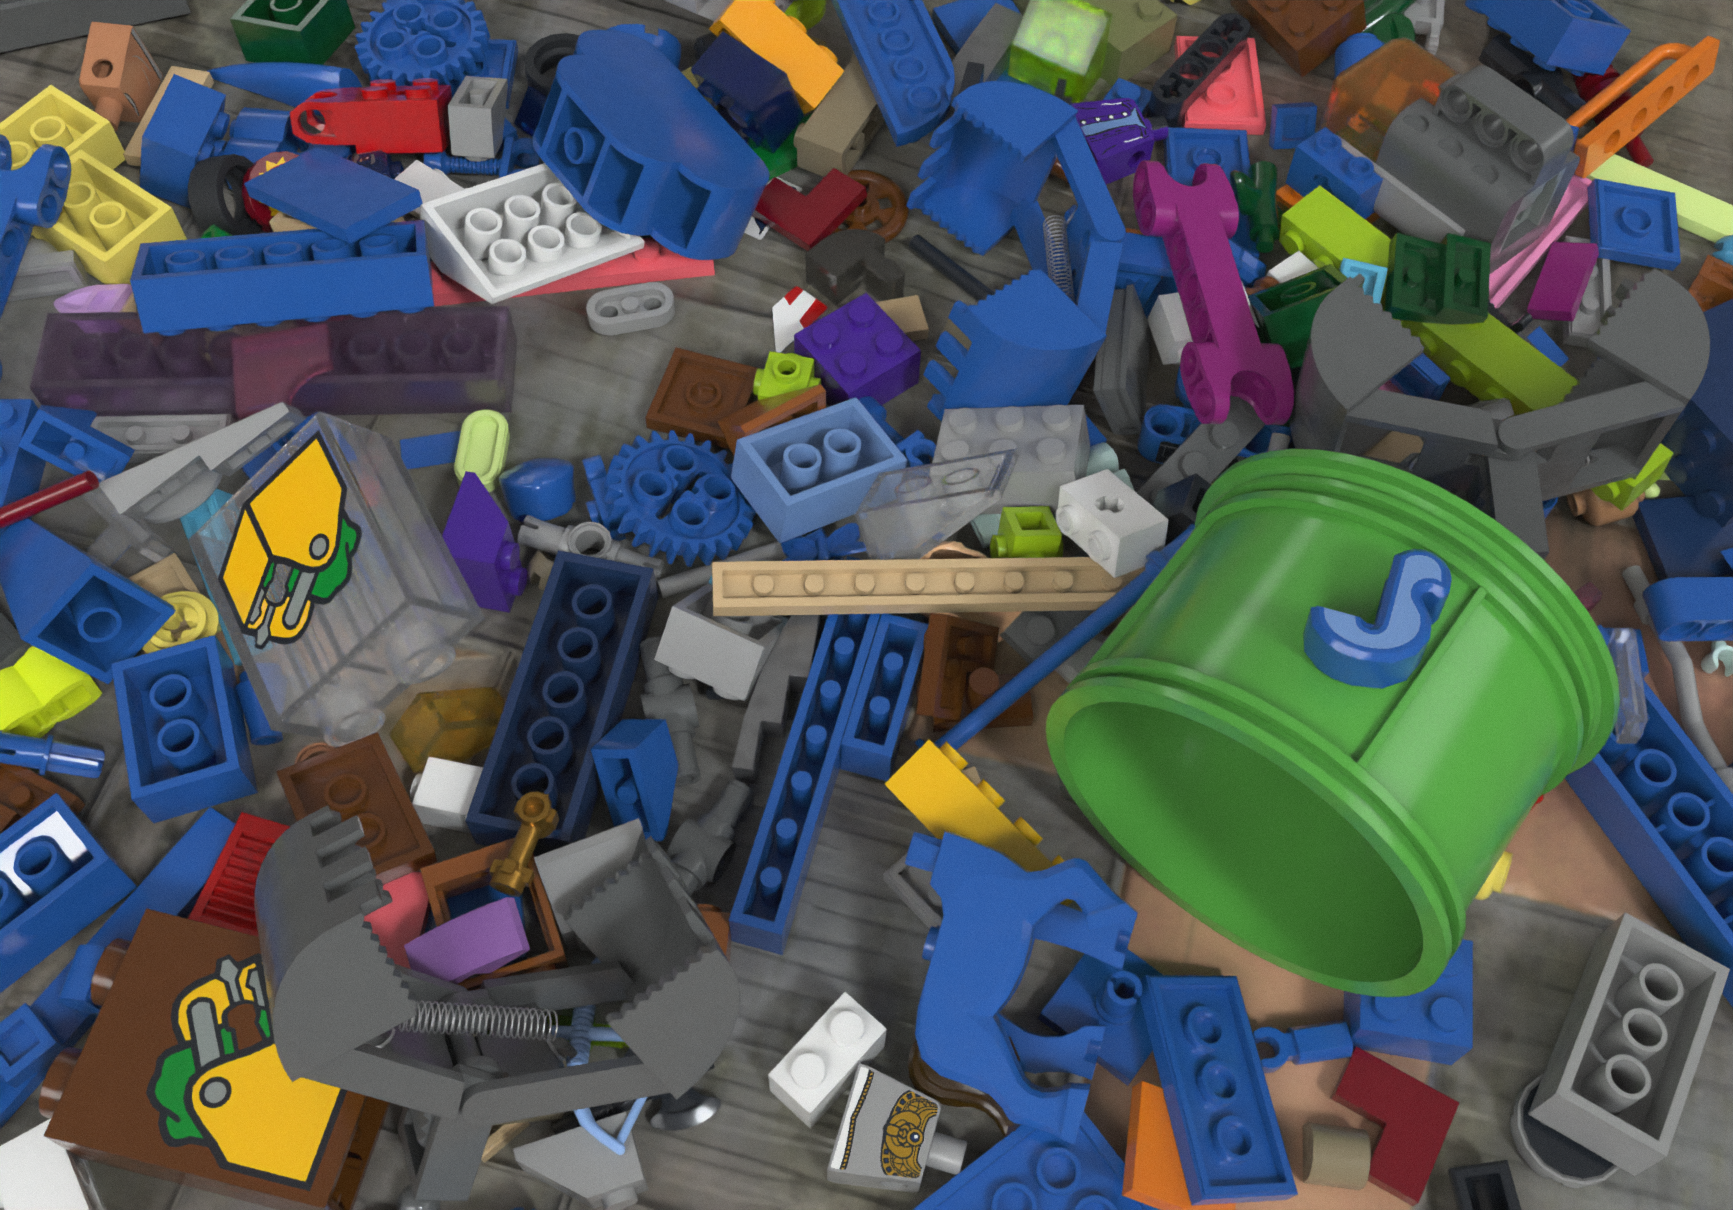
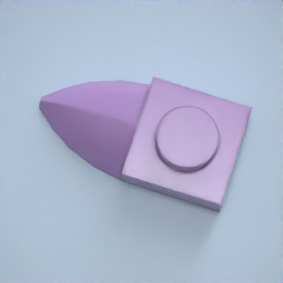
M130 284L87 286L65 294L56 299L53 304L60 314L77 319L85 329L119 328L124 322L118 319L117 315L133 290Z

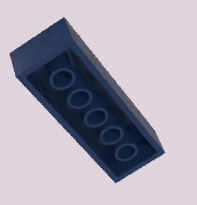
M558 550L465 819L476 844L490 846L515 838L521 822L517 820L514 809L518 800L530 792L548 794L551 800V808L557 811L559 817L555 831L547 837L538 839L533 851L534 856H539L585 839L601 787L590 749L622 719L641 657L639 645L642 641L646 640L659 598L653 568Z

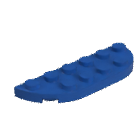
M831 0L896 147L919 141L922 137L933 131L946 117L953 101L955 85L952 61L923 1Z

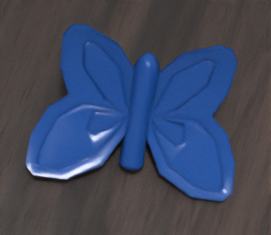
M848 523L835 530L827 539L820 536L815 541L807 538L795 537L782 542L783 553L787 556L782 561L835 560L834 557L872 550V545L866 542H859V525Z

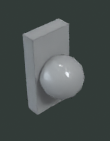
M31 238L28 241L7 302L70 293L74 290L90 286V277L74 250L58 252L49 242L43 239Z

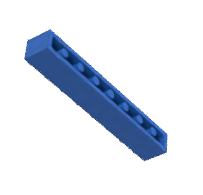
M851 556L846 558V560H863ZM830 614L827 617L729 917L731 941L783 955L840 770L841 742L881 614Z

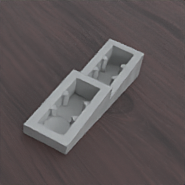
M281 402L99 482V487L120 515L143 519L208 469L230 477L306 420V418L299 409Z

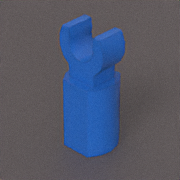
M1343 1019L1289 1027L1286 1033H1282L1272 1027H1261L1253 1032L1256 1044L1265 1042L1272 1046L1274 1050V1058L1260 1060L1265 1074L1274 1073L1286 1061H1292L1294 1065L1348 1058L1353 1053V1042L1347 1022Z

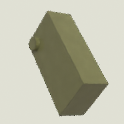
M1012 0L1020 13L1030 18L1032 25L1111 86L1115 84L1118 78L1127 81L1170 52L1178 16L1159 0Z

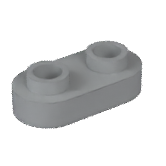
M647 282L597 292L588 300L586 311L590 327L599 334L611 336L656 328L667 324L674 317L675 302L673 292L669 287L658 282Z

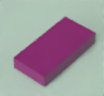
M1552 243L1527 307V312L1531 314L1532 319L1574 321L1599 255L1597 244Z

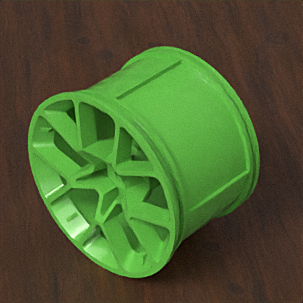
M1320 449L1274 450L1253 455L1235 463L1224 471L1207 490L1198 507L1195 528L1089 662L1051 706L1046 721V738L1049 752L1059 777L1075 803L1095 829L1138 873L1186 912L1247 951L1311 981L1355 994L1374 997H1401L1426 990L1435 984L1441 976L1449 960L1462 942L1466 929V911L1537 799L1559 785L1568 774L1585 766L1596 757L1605 745L1618 718L1620 703L1619 683L1614 662L1605 640L1581 601L1547 562L1495 519L1467 501L1429 481L1375 460ZM1424 549L1433 552L1446 563L1452 578L1449 595L1439 619L1431 625L1430 639L1420 664L1406 681L1383 689L1348 685L1332 679L1318 670L1304 652L1303 633L1311 607L1321 606L1361 617L1366 623L1374 625L1384 584L1389 577L1394 555L1406 550Z

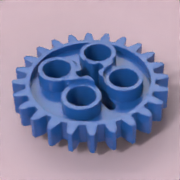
M396 0L397 4L393 6L383 2L381 4L384 12L371 11L369 14L372 22H361L360 25L363 32L356 34L358 45H355V49L364 73L369 75L371 81L378 79L396 80V86H413V80L422 78L438 79V85H450V80L452 79L462 82L464 80L463 72L476 73L478 70L475 62H485L484 51L490 50L488 42L490 34L482 11L476 10L473 1L465 3L464 0Z
M670 430L666 440H663L656 431H652L648 442L638 435L635 437L632 446L624 443L619 455L613 456L603 486L607 488L603 502L612 504L608 517L611 519H622L618 528L619 534L633 532L635 534L632 542L633 547H637L644 542L649 544V557L653 558L660 550L666 552L668 564H672L677 555L683 556L687 567H692L696 556H699L707 566L711 564L715 555L724 560L731 549L737 551L754 524L752 520L756 511L731 479L733 463L726 464L724 462L727 455L726 450L716 454L710 452L711 441L709 440L705 441L701 446L695 445L694 436L691 433L687 435L685 441H679L674 430ZM698 476H701L702 478L696 481L692 491H687L690 483ZM670 503L674 504L671 512L666 517L658 519L666 513Z

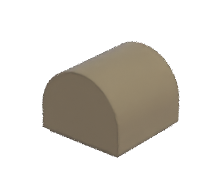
M1305 1123L1303 1125V1183L1352 1190L1364 1188L1368 1180L1371 1161L1370 1140L1367 1131L1319 1123Z

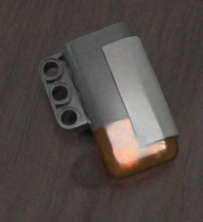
M1404 37L1390 40L1340 72L1332 83L1318 130L1320 131L1327 127L1341 139V147L1354 157H1364L1373 163V171L1383 178L1374 204V211L1377 215L1405 235L1440 243L1447 233L1491 243L1490 274L1531 245L1545 231L1580 161V157L1570 150L1574 141L1573 130L1563 117L1493 69L1485 65H1478L1462 75L1416 42Z

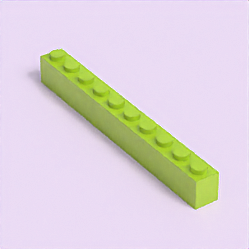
M1319 185L1282 214L1279 242L1290 255L1300 251L1319 268L1331 264L1339 270L1343 258L1388 268L1389 243L1392 239ZM1387 275L1380 301L1383 311H1385ZM1489 313L1484 323L1437 324L1401 320L1402 328H1409L1411 336L1420 337L1421 345L1425 347L1423 353L1451 378V382L1466 388L1481 401L1501 398L1509 399L1514 415L1510 417L1558 405L1560 402H1564L1563 399L1566 394H1570L1572 386L1577 385V379ZM1660 443L1636 479L1628 478L1591 489L1598 498L1611 502L1619 510L1623 511L1661 478L1673 452Z

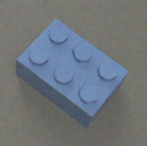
M855 397L737 439L731 479L777 541L782 543L897 498L907 459Z

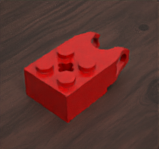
M434 78L415 79L412 81L413 86H396V80L378 79L370 81V87L323 89L314 93L290 112L292 131L295 136L311 144L355 145L357 154L443 152L451 143L448 104L452 99L451 85H438V79ZM306 110L307 123L322 132L312 134L302 127L300 116L303 111ZM314 110L319 111L324 116L325 122L317 118Z

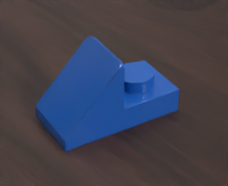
M46 405L39 407L17 445L74 476L90 470L96 475L99 482L122 473L135 451L133 448L91 427L98 413L90 410Z

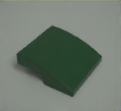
M1396 233L1389 243L1385 311L1391 312L1392 318L1420 323H1484L1488 318L1491 243L1447 233L1440 243Z

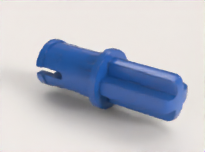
M0 730V763L40 769L39 775L44 776L46 771L88 778H98L102 772L105 759V751L102 749L54 741V735H48L47 739H41Z

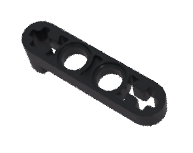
M1234 13L1219 16L1155 82L1146 118L1162 114L1167 121L1168 127L1181 128L1184 113L1245 48L1250 32L1249 21L1243 16ZM1202 52H1213L1220 57H1208L1203 55ZM1181 74H1193L1198 76L1199 79H1187L1182 77Z

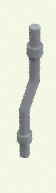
M1631 566L1622 572V576L1636 600L1633 607L1643 624L1650 626L1671 664L1683 730L1733 794V768H1728L1703 722L1692 659L1682 641L1667 642L1658 638L1642 596L1643 591L1650 584L1640 566Z

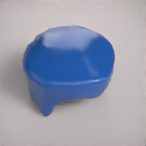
M536 458L518 464L504 471L499 476L506 507L511 516L520 522H524L527 515L534 516V518L542 521L560 517L568 513L576 501L574 465L568 460Z

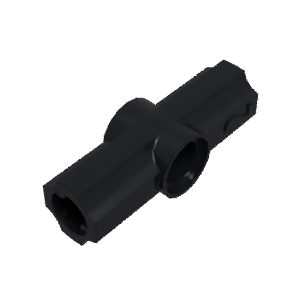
M1504 33L1494 37L1488 46L1482 50L1479 61L1483 65L1502 75L1565 120L1586 104L1583 99L1563 83V74L1560 67H1557L1555 71H1550L1538 66L1533 62V57L1527 52L1511 44L1510 38Z

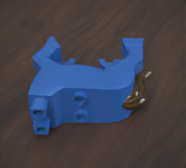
M945 831L942 840L914 832L905 864L933 873L930 885L941 898L944 916L941 926L930 927L922 953V959L930 961V965L918 1004L915 1028L916 1040L911 1047L908 1058L909 1078L917 1091L937 1100L942 1105L974 1107L985 1112L996 1122L1005 1137L1011 1132L1016 1131L1021 1124L1049 1132L1075 1145L1091 1084L1070 1082L1059 1087L1044 1088L1031 1082L1024 1072L1033 1074L1064 1072L1092 1080L1106 1025L1086 1024L1078 1030L1065 1035H1040L1027 1031L1000 1011L1016 992L1023 978L1035 939L1077 950L1122 970L1138 911L1122 899L1102 879L1089 862L1081 858L1069 859L1048 869L1031 872L1004 852L951 831ZM1066 899L1074 900L1083 912L1060 903Z

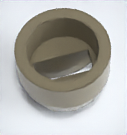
M538 549L529 562L527 575L531 584L539 582L538 589L544 591L555 558Z

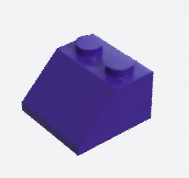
M466 471L435 554L454 603L510 613L515 597L522 596L527 582V570L522 567L519 558L520 547L518 543L514 542L509 522L476 473Z

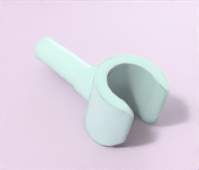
M1712 641L1711 652L1702 659V670L1709 674L1718 668L1719 659L1725 665V676L1729 677L1733 674V647L1727 645L1725 641Z

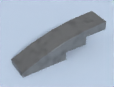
M994 4L952 61L955 73L953 99L959 93L968 61L984 64L983 82L996 81L1008 67L1009 54L1029 31L1030 18L1000 4ZM950 107L946 117L934 130L952 117L954 107ZM934 130L919 141L929 145Z
M791 615L761 670L744 715L732 765L735 780L756 784L763 736L784 737L791 692L803 693L819 644L823 615Z

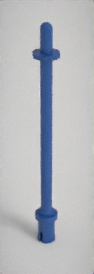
M1190 524L1184 532L1159 552L1154 549L1146 555L1147 562L1142 573L934 743L940 748L947 741L955 750L959 749L1131 608L1190 536L1195 525ZM919 738L914 743L920 749L926 742Z

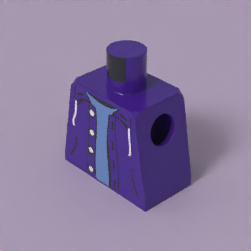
M1130 98L1072 103L1071 105L1078 110L1076 119L1106 185L1135 173L1141 161L1150 160L1154 142L1168 137V125L1165 117L1160 114L1144 118L1135 101Z

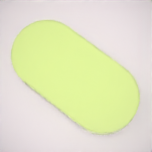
M482 409L471 413L464 420L454 464V471L459 486L466 471L476 473L488 492L495 490L500 485L499 476L504 472L510 433L507 420L499 412Z

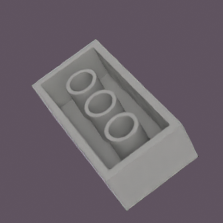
M1625 912L1601 933L1595 941L1528 1115L1634 1176L1666 1158L1730 969Z

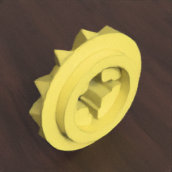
M178 591L164 595L160 598L173 605L176 611L142 649L148 654L216 635V633L222 631L219 623V612L207 597L196 592ZM185 618L191 630L183 631L181 638H178V641H176L170 630L178 629L180 622Z

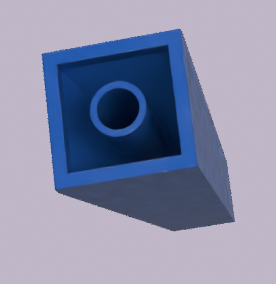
M29 518L10 525L0 536V583L21 640L106 684L113 680L111 664L133 658L176 611L170 603Z

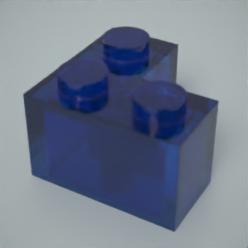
M724 31L721 32L691 68L699 85L697 90L712 106L716 107L720 103L727 108L730 116L741 128L738 131L739 135L756 149L761 145L774 154L805 117L787 73Z

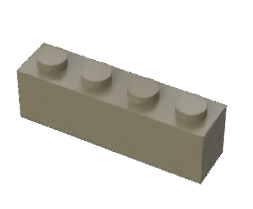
M854 51L851 61L844 69L843 74L814 109L806 124L801 123L794 136V147L797 148V166L823 177L833 168L848 175L885 121Z

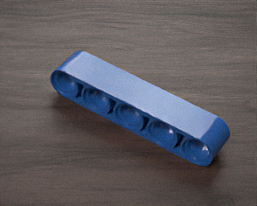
M1733 577L1668 578L1650 585L1643 591V599L1660 640L1667 642L1733 641Z

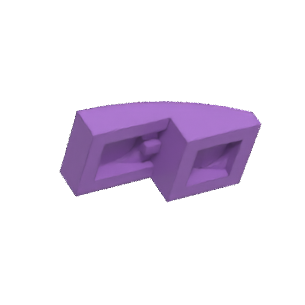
M506 897L463 914L404 945L412 970L454 984L462 982L473 974L491 973L530 950L514 897Z

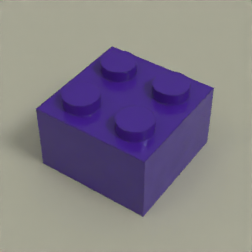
M867 293L794 334V353L802 357L814 359V377L821 378V385L826 390V403L829 406L855 397L859 400L865 396H872L883 405L919 383L921 350Z

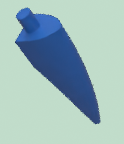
M255 62L207 70L214 80L268 97L295 108L314 93L323 89L362 87L356 74L350 69L314 63ZM314 110L315 115L323 116L319 111Z

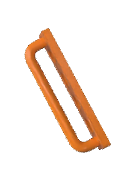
M1707 36L1694 47L1681 43H1666L1655 47L1566 119L1569 125L1579 127V129L1582 128L1660 63L1669 59L1677 60L1583 138H1577L1574 153L1580 157V161L1574 174L1583 179L1586 178L1711 75L1714 70L1720 40Z

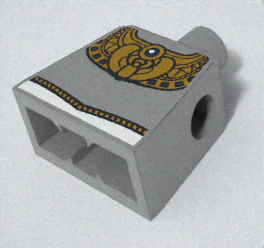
M859 1063L827 1168V1180L840 1184L917 1193L919 1192L925 1166L954 1175L960 1173L968 1141L935 1132L942 1107L940 1102L867 1065Z

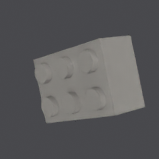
M1084 405L945 409L930 471L940 515L1001 514L1003 507L1049 506L1051 512L1056 513L1060 486L1084 478L1087 474L1090 440Z

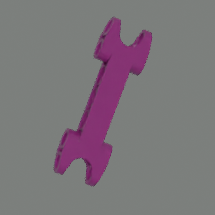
M1151 160L1141 161L1133 180L1135 215L1139 229L1144 236L1162 237L1193 341L1188 342L1182 350L1180 371L1187 397L1196 417L1203 424H1222L1229 413L1230 396H1235L1247 401L1266 425H1284L1291 416L1294 405L1291 371L1282 346L1273 343H1260L1228 241L1237 230L1239 210L1232 187L1223 169L1217 164H1200L1194 173L1192 186H1187L1175 181L1168 175L1165 167L1160 162Z

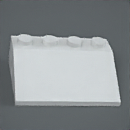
M545 163L420 205V220L425 221L430 258L442 273L491 304L643 249L645 241L640 236L612 230L592 218Z

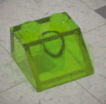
M1030 0L1012 42L1008 75L1052 95L1055 94L1058 79H1066L1065 96L1072 97V103L1082 102L1101 77L1113 14L1081 0Z

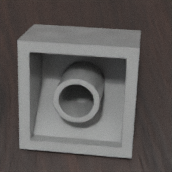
M708 583L672 606L654 660L669 666V671L680 678L697 679L712 686L714 692L721 697L745 701L753 694L761 670L789 619L781 615L713 616L712 585Z

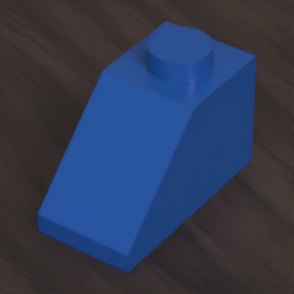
M622 719L590 749L613 825L617 827L639 818L645 840L651 836L655 841H663L668 832L679 765L666 719Z

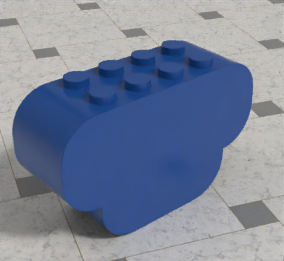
M614 30L585 31L578 38L574 54L560 60L542 115L534 132L532 144L539 157L582 208L596 221L612 230L636 236L651 235L665 248L687 258L713 260L732 256L738 248L769 180L768 168L761 158L663 52L637 36Z

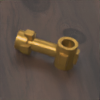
M541 792L527 793L518 800L514 814L517 820L521 822L507 858L504 861L494 859L489 870L492 876L489 883L490 886L503 894L520 897L524 887L531 886L535 874L533 870L527 868L537 841L555 831L559 822L557 811L551 808L549 795Z

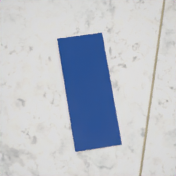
M461 431L400 440L402 469L408 470L455 462Z

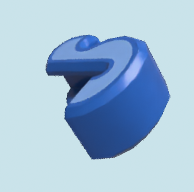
M1411 549L1394 555L1389 577L1384 584L1374 625L1366 623L1361 617L1321 606L1311 607L1303 633L1304 652L1318 670L1330 678L1348 685L1383 689L1406 681L1420 664L1430 639L1431 625L1439 619L1449 595L1452 578L1448 566L1436 554L1424 549Z

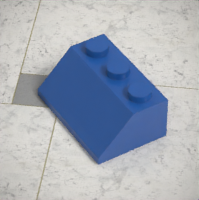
M55 793L0 834V993L137 888V885L111 853L58 793Z

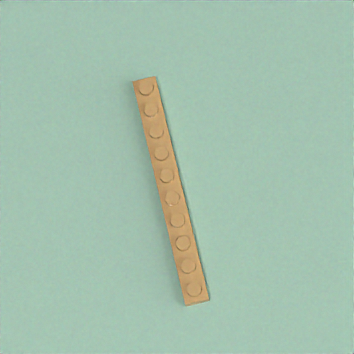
M1090 557L712 562L713 616L1096 610L1142 573L1145 567L1114 578Z

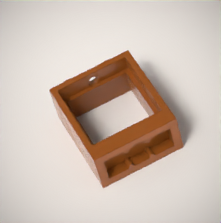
M515 838L420 868L437 927L452 920L447 901L448 898L490 885L492 876L489 870L494 859L504 861ZM533 853L527 865V868L533 870L535 874L529 888L549 952L497 969L491 973L471 979L468 977L457 984L465 987L468 991L480 989L483 980L569 968Z

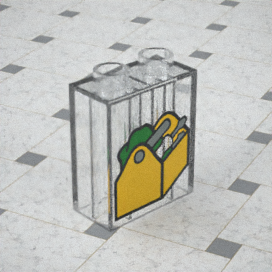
M321 411L302 427L188 539L268 724L273 731L324 738L328 745L340 747L376 733L385 722L383 709L411 684L425 682L444 672L456 657L453 646L484 619L392 439Z

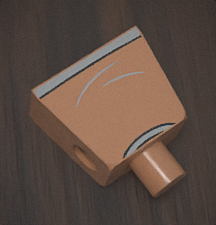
M91 22L79 83L81 89L95 107L94 112L110 121L116 132L120 121L141 122L157 92L163 74L133 26Z

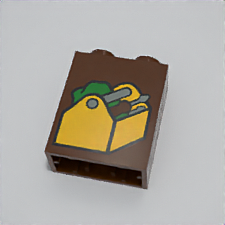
M146 908L132 941L123 938L114 939L106 947L97 963L91 983V1000L94 1004L102 1007L83 1049L65 1048L55 1058L46 1074L39 1096V1112L43 1117L50 1118L51 1120L44 1133V1137L84 1160L277 1210H352L391 1103L302 1077L293 1082L290 1080L280 1061L274 1042L259 937Z

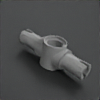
M527 515L524 519V524L528 526L521 525L518 533V544L539 549L553 555H557L558 550L584 555L582 552L587 549H598L600 552L590 557L653 568L655 578L660 579L664 567V560L652 558L626 549L623 542L611 539L607 528L596 522L589 521L577 526L568 525L567 528Z

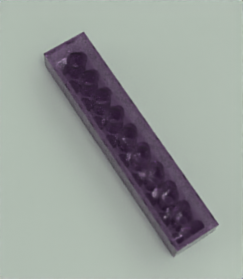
M509 306L425 307L424 310L417 313H402L398 310L380 311L376 315L366 318H357L348 314L331 316L329 319L321 322H308L304 319L284 320L282 323L270 327H262L256 323L235 325L233 328L225 331H211L208 328L187 329L185 332L174 336H164L158 332L143 333L138 312L48 313L30 389L41 405L90 410L98 413L97 416L232 414L233 417H249L281 402L299 409L303 416H310L316 412L320 416L473 413L482 409L494 410L499 413L512 412L517 336Z

